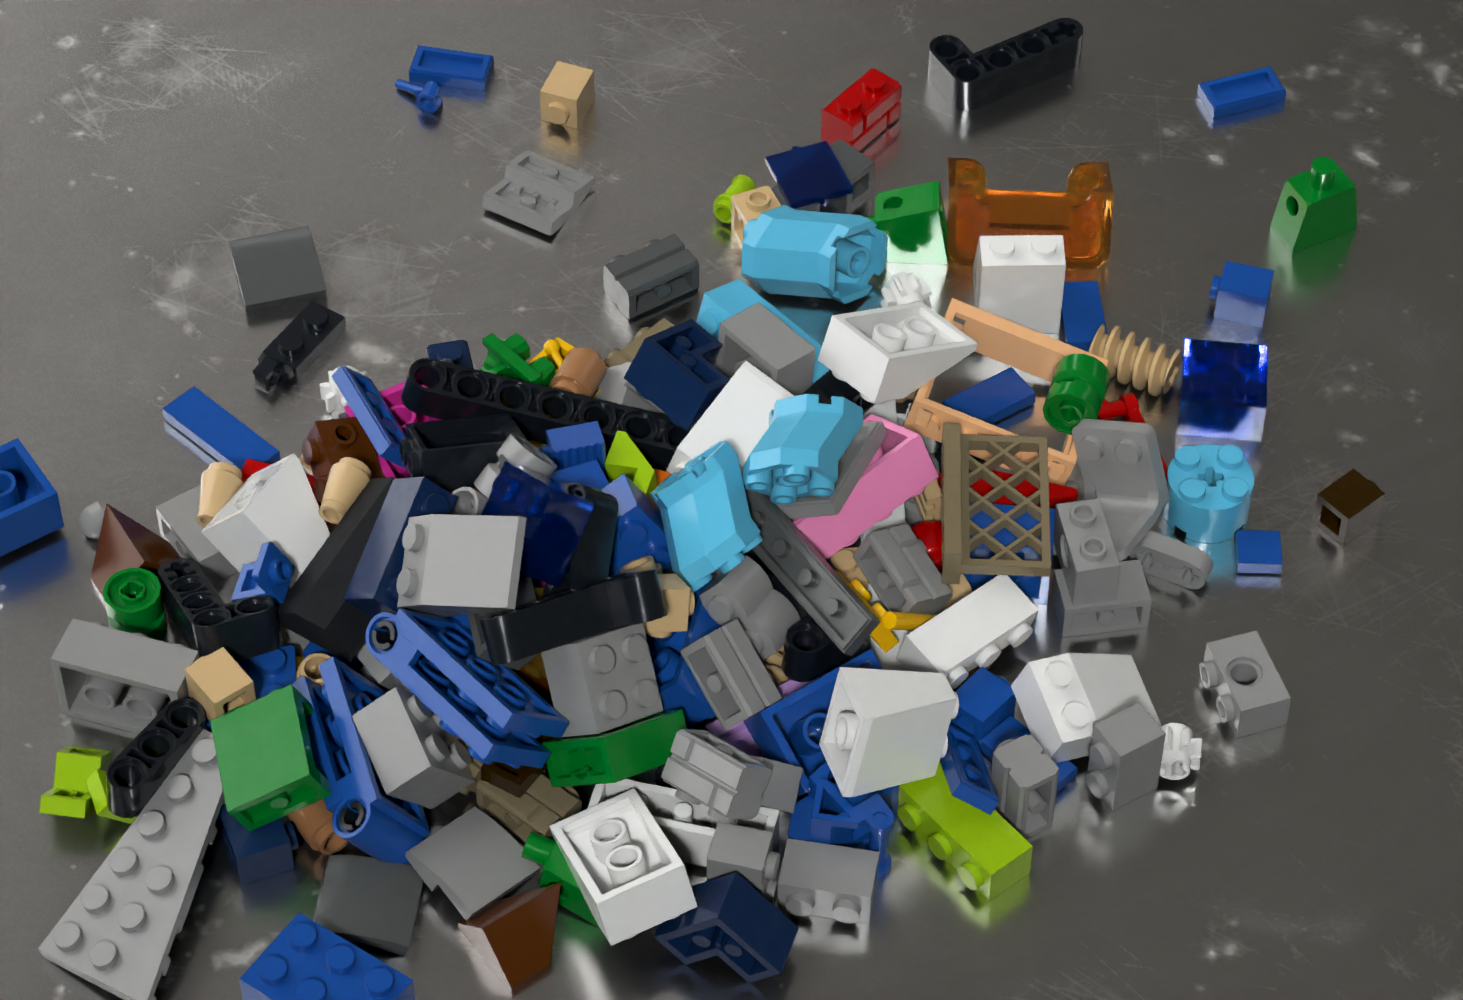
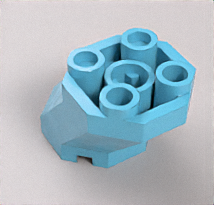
M782 205L761 213L758 219L749 220L744 227L741 275L744 279L752 282L758 289L769 294L829 298L846 304L867 296L873 285L868 284L872 275L880 276L885 269L888 236L883 231L877 229V225L872 220L861 215L795 210L789 206Z
M803 394L776 400L774 410L771 409L769 413V428L752 450L743 466V484L745 488L750 491H757L763 495H770L772 503L782 505L795 503L797 497L810 495L828 497L833 495L835 482L838 479V462L863 425V408L845 397L831 396V404L819 403V395Z
M727 441L723 443L718 442L685 464L684 469L677 474H671L650 493V496L660 508L672 571L693 592L707 584L713 578L711 573L718 569L723 574L732 570L745 559L743 554L753 549L763 540L760 536V529L750 516L738 456Z

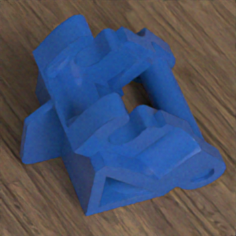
M827 762L809 776L808 796L795 804L794 813H791L788 838L880 852L878 877L887 875L891 869V857L887 850L888 834L894 826L893 812L879 793L874 794L870 792L855 797H843L838 785L830 782V779L834 777Z

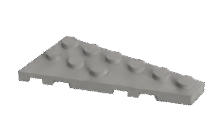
M205 729L201 731L38 948L47 960L123 1000H157L154 994L160 977L166 976L171 962L168 954L175 935L182 931L204 869L201 862L208 845L213 844L217 833L215 823L222 805L225 804L213 734Z

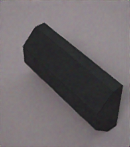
M393 477L370 479L287 593L284 603H280L276 609L281 626L350 663L366 642V629L373 617L343 599L393 482Z

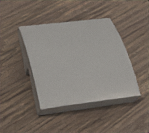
M526 149L506 164L504 179L483 194L482 208L551 236L583 202L594 185L595 177Z
M476 807L459 816L405 853V858L429 889L434 891L440 887L466 921L534 876L540 869L537 863L522 858L523 847L495 820Z

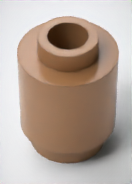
M573 348L568 352L551 380V388L592 397L606 374V365L596 351L590 348Z
M324 799L287 815L290 822L309 846L315 851H320L323 855L335 854L348 844L346 840L334 832L332 827L333 813L327 810Z

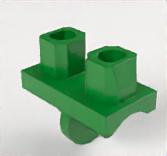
M493 333L482 339L483 345L487 348L488 352L484 365L480 368L481 371L547 387L550 386L551 380L555 375L554 364L545 356L538 358L530 364L525 362V360L530 358V347L527 341L518 333L502 341Z

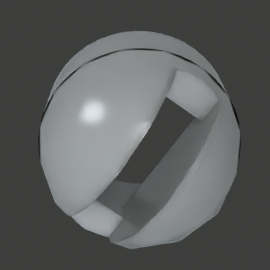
M98 501L86 507L80 514L78 521L81 532L93 539H99L105 513Z

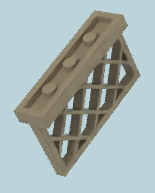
M943 423L941 447L942 584H960V574L1050 577L1051 543L1047 437L961 434V424ZM969 450H987L993 457L981 464L969 455ZM1019 451L1038 452V458L1027 466L1015 458L1014 455ZM1002 463L1016 472L1005 481L992 472ZM981 478L994 487L993 490L983 497L970 487ZM1024 480H1027L1039 489L1028 498L1014 489ZM1003 495L1017 505L1006 514L992 504ZM981 511L995 520L985 529L980 528L970 520ZM1026 512L1040 522L1029 531L1015 522L1017 518ZM1003 528L1018 538L1006 547L992 537ZM981 544H984L995 553L990 559L970 558V552ZM1028 545L1041 555V561L1022 560L1015 553Z

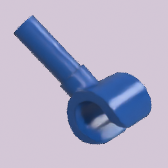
M397 79L395 82L396 88L417 96L416 103L425 112H436L443 101L440 96H437L440 88L434 81L427 82L424 87L402 79Z

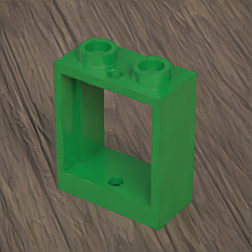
M683 710L661 711L600 734L556 737L542 742V745L551 753L546 764L552 787L616 783L666 764L667 758L672 755L670 749L676 732L681 729H687Z

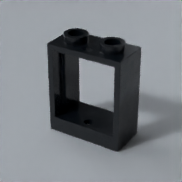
M503 413L405 424L406 439H400L399 451L402 465H408L410 478L424 476L446 491H454L463 486L476 488L473 483L487 464L499 461L496 452L510 433L517 434L525 440L527 439L510 414Z

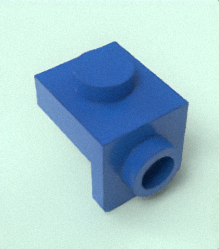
M272 542L263 543L257 561L243 564L231 601L234 602L261 595L272 597L275 604L284 603L295 566Z

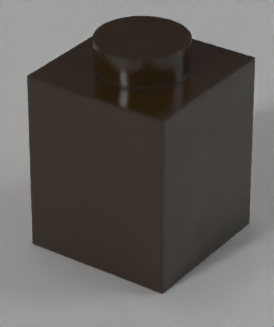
M1353 468L1317 494L1312 522L1344 547L1380 521L1385 493L1379 489L1376 483L1366 479Z

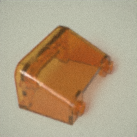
M947 157L946 245L948 255L957 264L973 266L979 236L1063 235L1066 269H1097L1107 261L1111 244L1114 197L1108 162H1083L1074 166L1068 174L1066 192L986 189L987 177L982 164L974 159Z

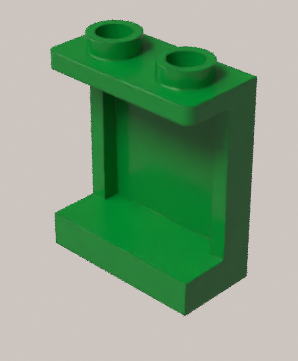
M292 684L273 690L268 695L242 707L233 708L228 713L210 721L227 812L249 832L331 796L328 779L315 768L305 719L306 716L313 713L312 705Z

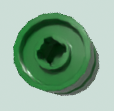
M1071 354L1058 362L1043 406L1044 418L1050 426L1059 432L1072 435V429L1082 419H1098L1111 379L1106 366L1095 357L1086 354Z
M127 568L109 577L103 589L109 628L129 633H141L151 639L162 641L167 633L168 624L158 577L151 571L142 568Z

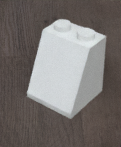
M1063 235L979 236L972 268L974 307L1042 334H1059L1066 270Z
M745 361L679 444L666 471L670 474L679 473L691 459L716 443H723L724 441H727L738 456L740 465L743 467L750 453L769 428V413L771 409L774 410L776 400L794 397V395L751 363Z
M294 453L253 473L201 531L239 572H241L243 564L257 561L263 543L272 542L295 566L291 579L293 582L298 580L330 536L325 520L319 515V505L301 461Z
M839 667L819 746L843 797H855L936 775L940 758H944L947 752V732L951 719L956 718L959 709L958 695L953 691L944 673Z

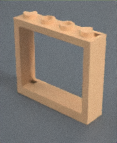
M954 298L951 299L944 315L947 321L978 343L975 352L1049 382L1053 380L1058 362L1065 356L1086 354L1095 357L1106 367L1109 361ZM954 316L965 320L964 325L953 321ZM935 378L916 390L903 425L906 429L942 443L943 423L961 424V434L1020 436L928 399ZM1066 435L1061 452L1048 447V476L1050 483L1065 486L1076 464L1078 456L1072 435ZM969 450L970 455L985 461L993 457L987 450ZM1019 451L1014 457L1027 466L1038 458V452ZM1002 463L1001 465H999V466L1002 467V468H1005V469H1008V470H1010V471H1013L1011 468H1009V467H1008L1007 465H1005L1004 463Z

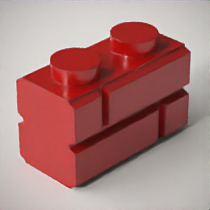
M875 68L868 70L821 110V124L823 126L821 127L820 141L829 147L838 139H841L857 151H861L884 131L887 125H891L900 117L901 103L899 100H901L902 86L898 81Z

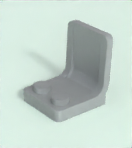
M1082 419L1072 429L1073 441L1084 483L1082 500L1099 498L1118 560L1123 561L1155 524L1162 508L1170 500L1156 432L1147 423ZM1053 542V555H1057L1056 548Z

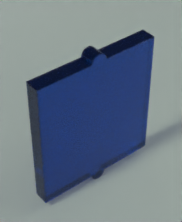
M827 141L801 148L793 146L792 150L765 157L767 168L788 206L793 209L814 203L825 204L826 200L853 193V186Z

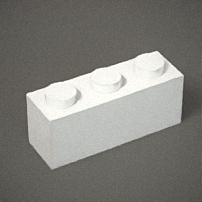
M997 575L906 635L896 659L907 671L944 673L952 689H955L968 677L969 671L977 666L980 668L988 667L999 657L1002 649L1010 644L1015 648L1026 641L1033 632L1031 625L1039 609L1008 575Z

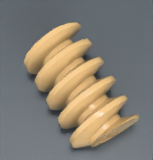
M1102 324L1093 338L1089 353L1109 360L1106 368L1109 370L1110 378L1117 374V379L1121 384H1128L1132 381L1134 389L1142 391L1148 386V392L1152 396L1157 397L1162 392L1166 394L1178 374L1182 350L1177 349L1168 358L1166 357L1167 344L1161 343L1156 351L1152 352V338L1146 337L1140 346L1135 345L1136 332L1131 331L1122 340L1120 339L1121 326L1115 325L1112 331L1106 334L1105 324Z

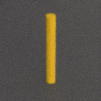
M888 611L882 616V625L888 630L914 631L938 614Z

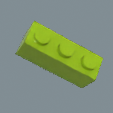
M940 761L935 776L899 786L897 814L903 825L911 831L915 830L928 843L930 850L938 859L946 860L959 873L962 882L969 889L977 890L988 902L1030 873L1033 845L995 809L989 815L952 796Z

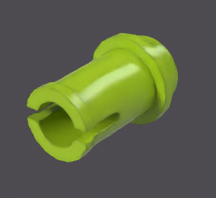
M742 174L737 175V177L735 176L724 194H720L715 198L713 212L718 220L723 223H731V196L756 189V184L750 177Z

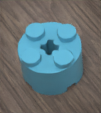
M1202 444L1178 448L1167 472L1166 481L1170 500L1163 507L1165 520L1173 529L1176 526L1186 532L1185 538L1195 542L1219 543L1234 537L1235 531L1241 526L1244 527L1248 521L1254 487L1253 470L1246 459H1244L1243 451L1235 445Z

